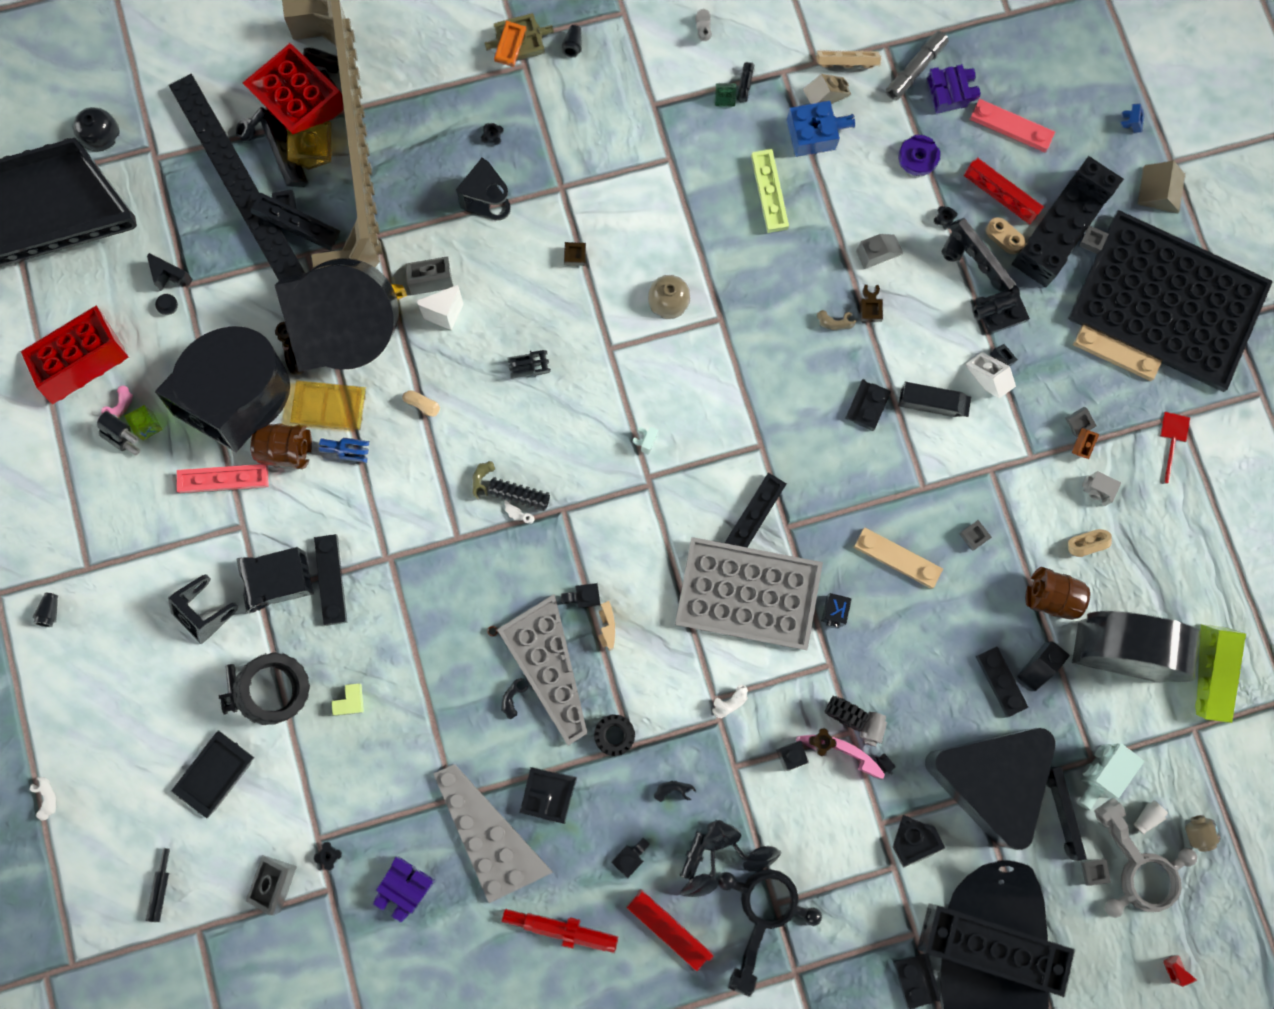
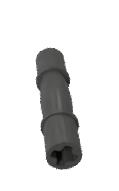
M936 31L927 43L921 47V51L909 62L905 69L898 73L897 77L886 88V93L891 99L899 100L906 90L914 84V80L925 70L931 60L936 59L939 52L949 42L945 33Z

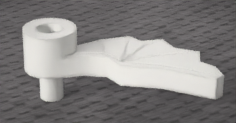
M505 500V511L509 514V518H513L515 521L523 520L527 524L534 522L533 515L529 513L523 514L521 509Z

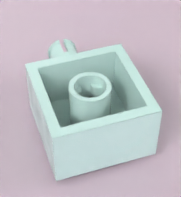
M1123 744L1101 745L1094 754L1096 756L1094 761L1087 764L1082 771L1083 776L1080 781L1088 788L1080 800H1078L1079 805L1091 811L1099 797L1119 798L1144 763V760Z

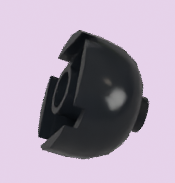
M89 107L80 111L75 117L73 124L74 134L84 148L92 149L95 152L111 148L116 143L117 134L119 136L120 133L119 125L113 116L104 109Z

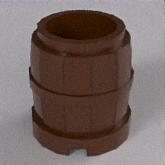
M269 424L257 430L251 436V456L259 464L303 470L307 467L310 460L306 459L307 453L312 451L311 431L306 429L308 427L306 425Z
M1039 567L1032 574L1030 579H1033L1034 582L1032 586H1027L1025 601L1027 607L1038 612L1043 611L1054 617L1069 620L1082 617L1090 601V588L1085 582L1067 574L1054 572L1045 567Z

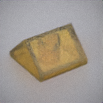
M331 121L292 134L287 129L288 160L307 170L331 163Z

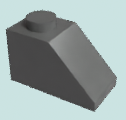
M878 234L863 240L856 250L864 269L903 254L894 234Z

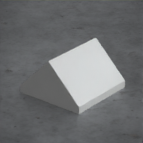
M458 285L417 301L424 320L450 330L453 329L464 304Z

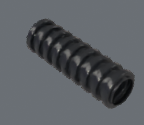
M496 477L491 479L488 487V496L495 495V498L500 496L502 500L507 498L509 502L514 500L516 504L521 502V505L535 506V509L541 508V511L547 509L550 499L549 492L543 493L542 490L538 492L535 488L531 490L528 486L524 488L521 484L517 486L514 482L510 484V481L503 482V479L497 480Z

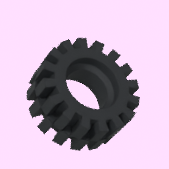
M834 695L824 711L832 719L859 732L863 729L869 717V714L863 709Z
M612 714L606 716L598 722L595 728V743L600 751L606 755H623L630 750L635 741L634 727L622 715ZM613 726L621 728L624 734L623 740L615 745L609 743L606 739V731Z

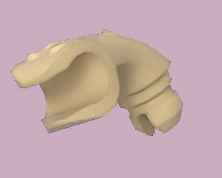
M413 390L405 392L402 396L404 402L421 410L423 415L434 417L439 413L440 406L437 402Z

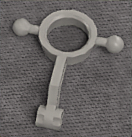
M1111 798L1094 810L1098 821L1105 828H1108V832L1129 860L1124 865L1121 874V887L1125 895L1118 900H1108L1105 903V911L1110 917L1117 918L1122 915L1124 907L1130 903L1145 912L1163 911L1172 906L1179 898L1182 887L1178 870L1183 866H1193L1197 862V854L1190 848H1184L1178 853V858L1171 863L1166 858L1157 854H1141L1130 839L1129 827L1122 818L1126 815L1125 809L1115 798ZM1147 862H1155L1161 865L1170 877L1171 888L1168 896L1156 904L1144 901L1134 888L1136 870Z

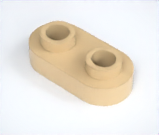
M1002 218L992 219L986 227L987 236L1009 254L1020 252L1025 245L1023 235ZM996 225H999L1001 230L997 229Z
M1097 529L1072 537L1068 541V551L1076 557H1084L1105 550L1112 544V535L1107 530Z

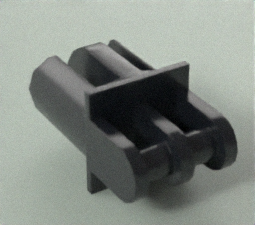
M530 350V354L508 357V363H511L509 365L511 379L530 375L536 377L537 375L550 373L551 369L548 368L549 359H546L547 350L534 352ZM540 357V360L533 361V358ZM541 366L542 369L535 370L534 367Z

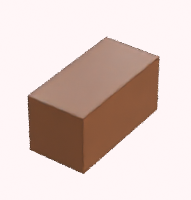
M1081 428L1072 453L1089 459L1099 434Z

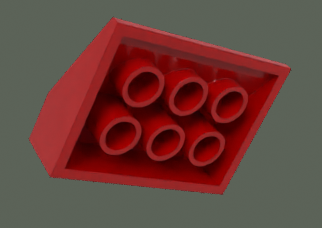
M291 43L243 82V85L292 134L330 121L344 110L343 97L340 90Z
M97 305L21 351L36 388L52 405L129 358L124 346Z

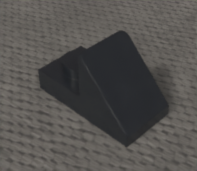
M151 253L147 255L154 285L160 291L163 290L168 280L177 285L182 283L189 287L193 279L186 271Z

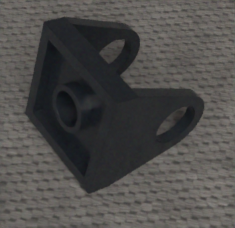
M482 157L456 189L459 204L466 212L500 221L507 218L511 211V206L507 199L508 188L492 165ZM501 203L506 205V210L501 215H495L490 211L491 205H499Z
M207 574L200 576L168 597L171 614L200 644L209 639L238 609L235 603H231L203 621L188 605L209 584L211 578Z

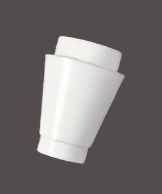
M1153 800L1151 803L1146 804L1133 825L1142 834H1145L1166 820L1165 816L1168 812Z

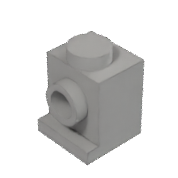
M1099 471L1090 476L1087 475L1082 483L1083 491L1089 493V496L1095 500H1103L1101 504L1104 506L1114 501L1121 482Z

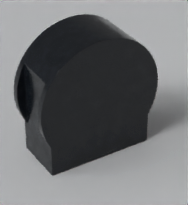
M351 258L332 259L317 265L310 272L283 277L274 285L299 372L325 366L340 370L364 366L372 362L384 351L397 327L399 305L395 291L388 279L379 270L366 262Z
M232 326L210 331L194 340L181 353L173 372L155 390V393L173 416L237 453L253 433L269 425L281 413L290 394V378L271 343L264 335L250 328Z
M1119 611L1090 612L1087 614L1086 619L1078 621L1072 663L1158 683L1166 681L1189 682L1195 679L1201 632L1190 625L1151 615Z

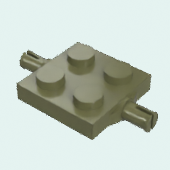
M531 13L494 23L496 39L484 42L486 51L497 48L506 21L526 26L524 39L517 60L544 54L545 49L542 36L552 34L554 30L552 24L540 28L535 21L534 14Z

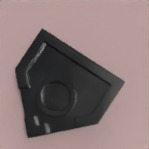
M905 815L902 816L892 847L903 868L916 864L945 849L935 826L919 822Z

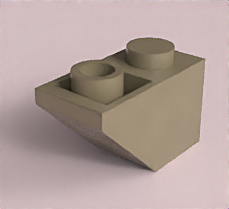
M820 74L803 89L811 104L831 101V104L851 95L848 89L849 84L843 77Z

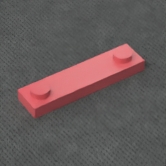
M981 99L978 100L970 118L971 121L1042 152L1047 151L1055 134L1053 130Z
M264 464L177 470L178 493L269 487L268 465Z

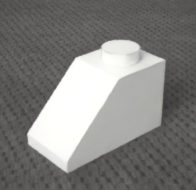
M983 352L966 363V367L985 391L998 398H1001L1016 387L1010 366Z

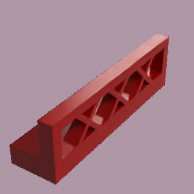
M978 157L975 161H972L963 175L1029 225L1044 208L1042 204Z
M642 889L627 905L626 908L696 971L702 967L706 960L710 961L714 955L707 947Z

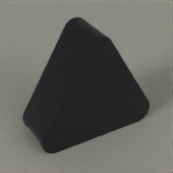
M1024 729L931 751L926 756L925 767L996 845L1003 848L1023 850L1029 847L1033 841L1056 742L1053 734L1047 729Z

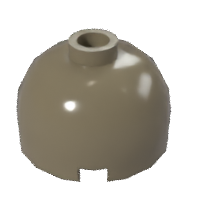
M664 275L657 278L652 283L648 292V304L651 310L664 319H675L681 316L690 303V290L686 282L675 275Z

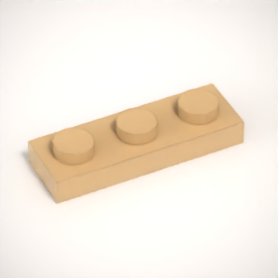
M817 50V62L826 68H831L834 65H841L844 68H853L854 65L874 68V65L880 66L881 56L878 51Z

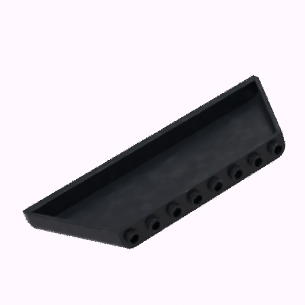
M75 137L0 158V267L127 232L137 227L136 217Z

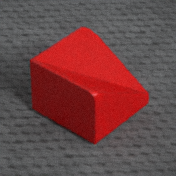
M1179 955L1163 960L1172 983L1184 987L1197 981L1194 976L1185 970Z

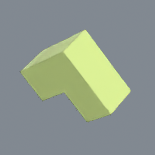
M362 684L345 685L346 699L332 701L333 716L364 713Z

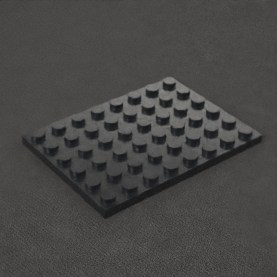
M1117 210L1106 232L1108 237L1101 252L1099 251L1096 254L1068 319L1081 326L1086 325L1162 361V364L1222 392L1227 391L1273 281L1121 210Z

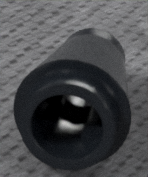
M571 25L562 42V52L568 57H576L581 52L582 29L580 26Z
M44 593L33 615V623L35 625L53 627V623L57 620V594Z

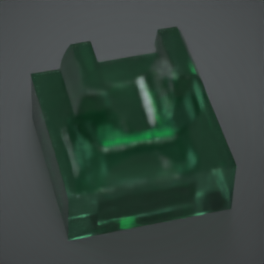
M716 83L714 105L735 107L737 85L734 83Z

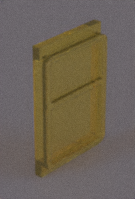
M296 380L290 423L312 427L361 430L366 387Z

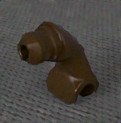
M287 338L282 343L287 368L291 374L301 375L304 371L299 372L290 338Z

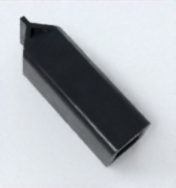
M905 381L901 387L898 406L952 417H969L971 396H967L959 391Z

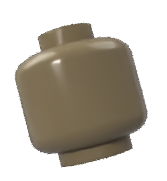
M1204 815L1190 818L1191 822L1185 826L1190 845L1200 852L1211 851L1217 848L1221 838L1215 821L1205 818Z

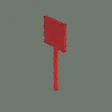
M1164 412L1160 435L1161 437L1171 439L1164 481L1166 484L1169 483L1175 442L1176 440L1187 441L1190 417Z

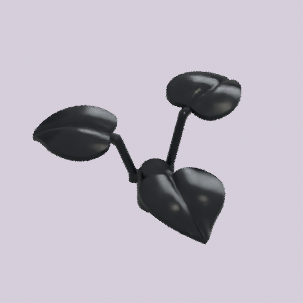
M715 820L707 826L708 834L702 842L704 849L710 851L711 872L709 875L700 874L692 878L682 888L680 895L701 897L710 894L718 887L719 881L717 878H714L716 850L732 845L741 858L745 860L742 866L748 871H759L769 867L779 858L782 852L773 846H762L753 850L749 856L745 855L736 844L742 837L741 832L722 820Z

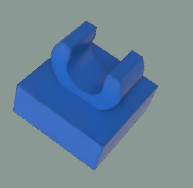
M1141 103L1132 104V111L1125 110L1122 112L1123 118L1130 119L1121 121L1122 128L1132 127L1134 133L1143 132L1144 111Z

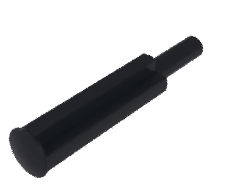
M169 848L163 849L159 871L154 874L145 920L148 922H160L169 877V872H166L170 853Z

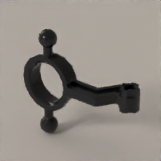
M773 869L757 871L745 883L737 881L730 872H723L718 877L719 887L722 890L734 889L742 892L741 904L743 911L748 919L755 924L742 956L741 968H734L728 983L729 989L751 997L756 987L758 977L752 974L755 969L757 952L766 928L782 927L792 919L794 914L804 918L809 926H817L822 921V913L819 909L814 907L805 909L798 906L797 888L790 877L781 871ZM762 880H779L789 890V908L778 919H762L751 908V892Z

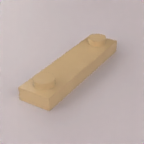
M1086 325L1081 326L1073 344L1086 352L1149 381L1154 380L1162 362Z
M865 527L853 547L931 589L935 587L943 571V568Z

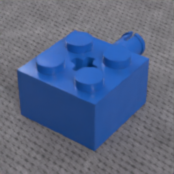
M831 101L791 107L786 120L795 157L836 150L840 140L838 130L855 128V119H852L854 115L835 117Z

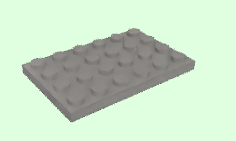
M691 537L675 625L808 650L823 562Z

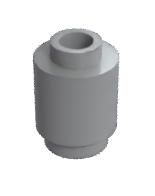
M869 711V717L861 730L860 738L864 739V744L876 747L877 743L882 744L887 725V722H885L886 716Z

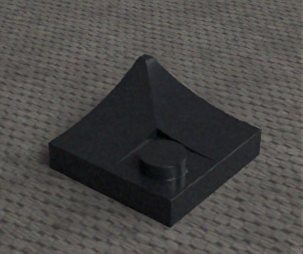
M530 767L520 813L565 824L578 777Z

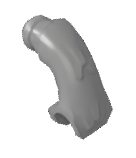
M700 9L695 18L698 37L702 41H708L712 35L710 30L711 16L706 9Z

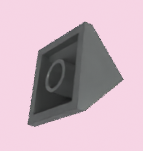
M448 256L406 263L407 284L411 295L446 290L453 287Z
M262 855L246 902L268 915L273 916L280 913L297 866Z

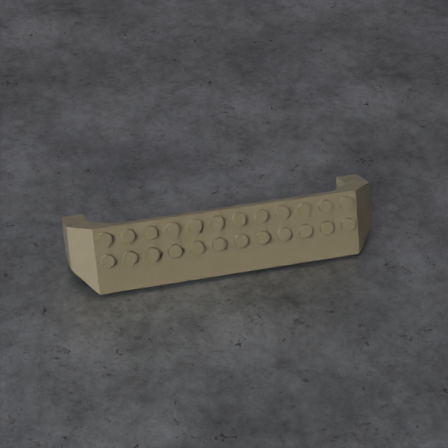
M282 0L284 19L293 40L322 36L337 48L356 201L357 220L343 249L311 254L313 268L325 261L337 258L357 259L376 267L380 262L379 254H382V247L377 236L380 234L378 221L375 218L377 207L376 203L373 202L372 196L375 195L373 182L370 179L372 168L367 157L370 156V151L365 139L367 137L366 125L363 123L365 112L360 100L363 99L361 86L358 83L360 73L358 67H356L358 57L353 44L355 42L354 30L351 28L350 18L345 17L340 0Z

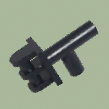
M234 664L225 666L228 693L218 695L221 700L223 715L228 714L229 711H233V713L238 712L235 699L233 698V685L236 681Z

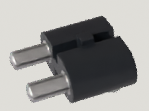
M108 411L102 413L97 421V426L100 429L99 436L120 451L127 449L132 454L138 455L140 449L133 444H136L139 438L131 433L130 426L120 420L115 414H111Z

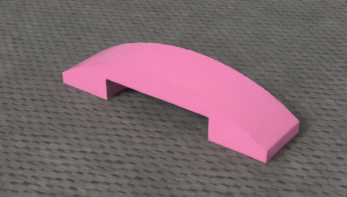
M815 735L797 736L796 741H801L802 744L816 750L814 746L809 744V738ZM832 737L837 743L834 749L861 761L858 770L877 779L884 778L885 774L866 753L848 742Z

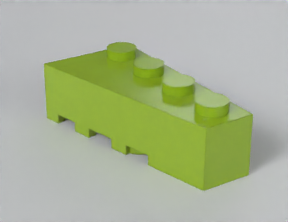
M1201 624L1197 700L1195 702L1196 715L1207 720L1232 723L1246 633L1227 627Z

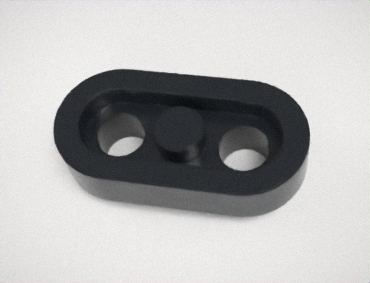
M308 47L303 49V55L314 66L324 67L326 71L331 73L339 71L338 56L316 48Z

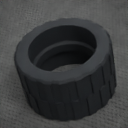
M271 652L270 654L265 653L254 658L236 676V681L233 685V698L235 699L237 709L241 711L245 718L260 725H274L294 717L302 710L309 697L310 684L308 674L304 670L305 668L294 657L284 653ZM269 667L283 671L290 679L292 685L290 701L283 708L275 711L261 709L255 704L250 694V682L253 676L261 669Z

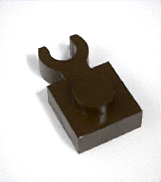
M868 284L864 285L862 294L866 299L860 300V322H882L883 299H877V295L880 292L879 285L874 287L873 293L868 291Z

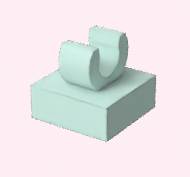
M639 427L637 432L643 434L644 438L641 440L634 438L633 443L638 446L642 445L641 452L649 455L658 436V430L650 427L647 433L644 428Z

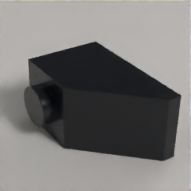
M1054 641L1046 642L1017 677L1033 691H1037L1059 671L1070 655Z

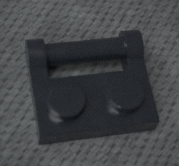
M1014 285L1009 290L985 298L982 296L975 299L976 306L988 303L990 299H999L1011 293L1017 298L1018 304L1016 307L1003 310L999 315L992 314L982 318L988 335L1025 323L1030 319L1017 285Z

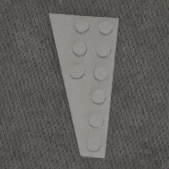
M554 594L497 630L569 746L588 733Z
M456 764L434 773V777L489 903L553 873Z

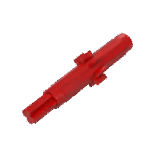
M505 909L503 912L502 922L523 927L524 930L563 940V947L573 949L575 944L611 953H615L619 936L579 926V919L570 917L567 922L541 915L524 914Z

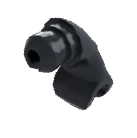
M523 678L516 679L503 695L501 711L510 720L517 716L513 702L514 695L516 693H524L528 686L522 690L517 688L518 682L524 680Z
M672 780L657 785L658 788L654 793V798L662 802L672 791H679L684 799L691 800L690 797L685 795V791L692 789L696 792V789L691 784Z

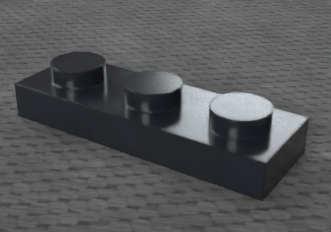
M998 646L975 656L1006 717L1029 708Z

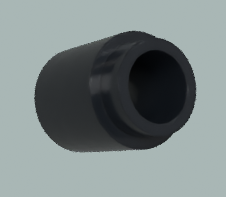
M950 233L941 252L947 261H960L965 252V247Z

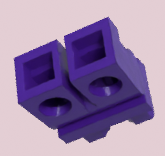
M963 64L939 70V67L930 68L927 82L936 114L959 108H967L969 102L979 99L981 95L980 88L978 86H968V83L974 82L976 79L974 68L964 69Z
M396 856L381 884L376 889L378 893L373 905L381 910H385L391 900L398 905L391 916L397 921L403 922L410 913H414L436 880L418 869L409 881L408 879L416 867L401 857Z

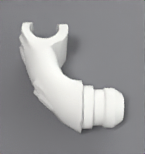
M745 685L737 686L736 692L727 701L716 698L714 700L715 708L712 710L713 714L718 718H724L741 707L748 699L747 687Z
M37 777L40 787L31 784L30 790L32 792H40L44 798L41 809L36 815L38 819L44 821L49 818V815L55 813L56 797L49 780L45 777Z

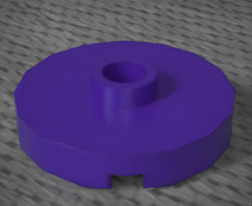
M914 135L902 143L898 152V160L901 167L907 173L914 176H924L936 169L940 161L939 147L937 148L932 138L925 135Z

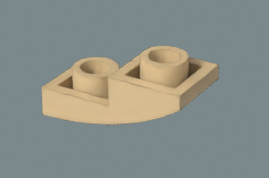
M607 601L601 604L602 610L598 612L603 624L607 622L608 626L601 628L602 634L598 636L603 648L608 647V650L611 651L615 643V621L610 602Z

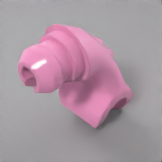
M118 387V404L114 408L103 407L101 413L108 411L120 418L132 402L133 394L129 392L128 387Z

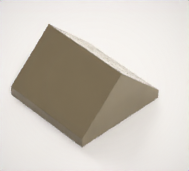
M1174 160L1149 164L1143 167L1138 205L1174 213L1180 212L1185 173Z

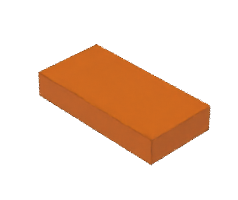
M506 21L494 62L515 67L526 32V26Z

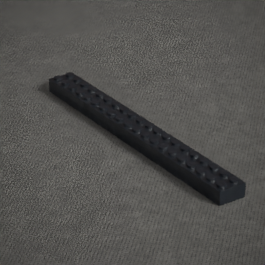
M192 73L169 84V88L278 281L283 277L305 273L280 227L251 213V208L260 192Z

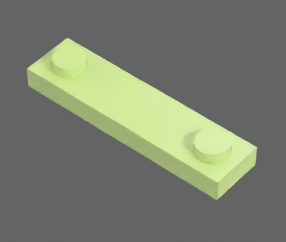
M773 150L752 152L751 158L767 233L788 230L789 223Z

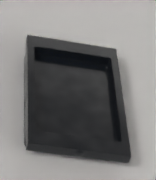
M218 730L171 792L194 808L197 813L208 819L242 777L255 757L239 746L237 742H234Z

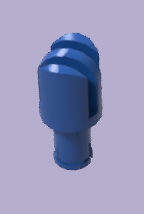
M344 437L340 441L321 438L319 445H322V447H319V452L338 454L340 459L367 463V457L350 455L348 453L367 455L369 449L351 446L350 444L369 446L370 441Z

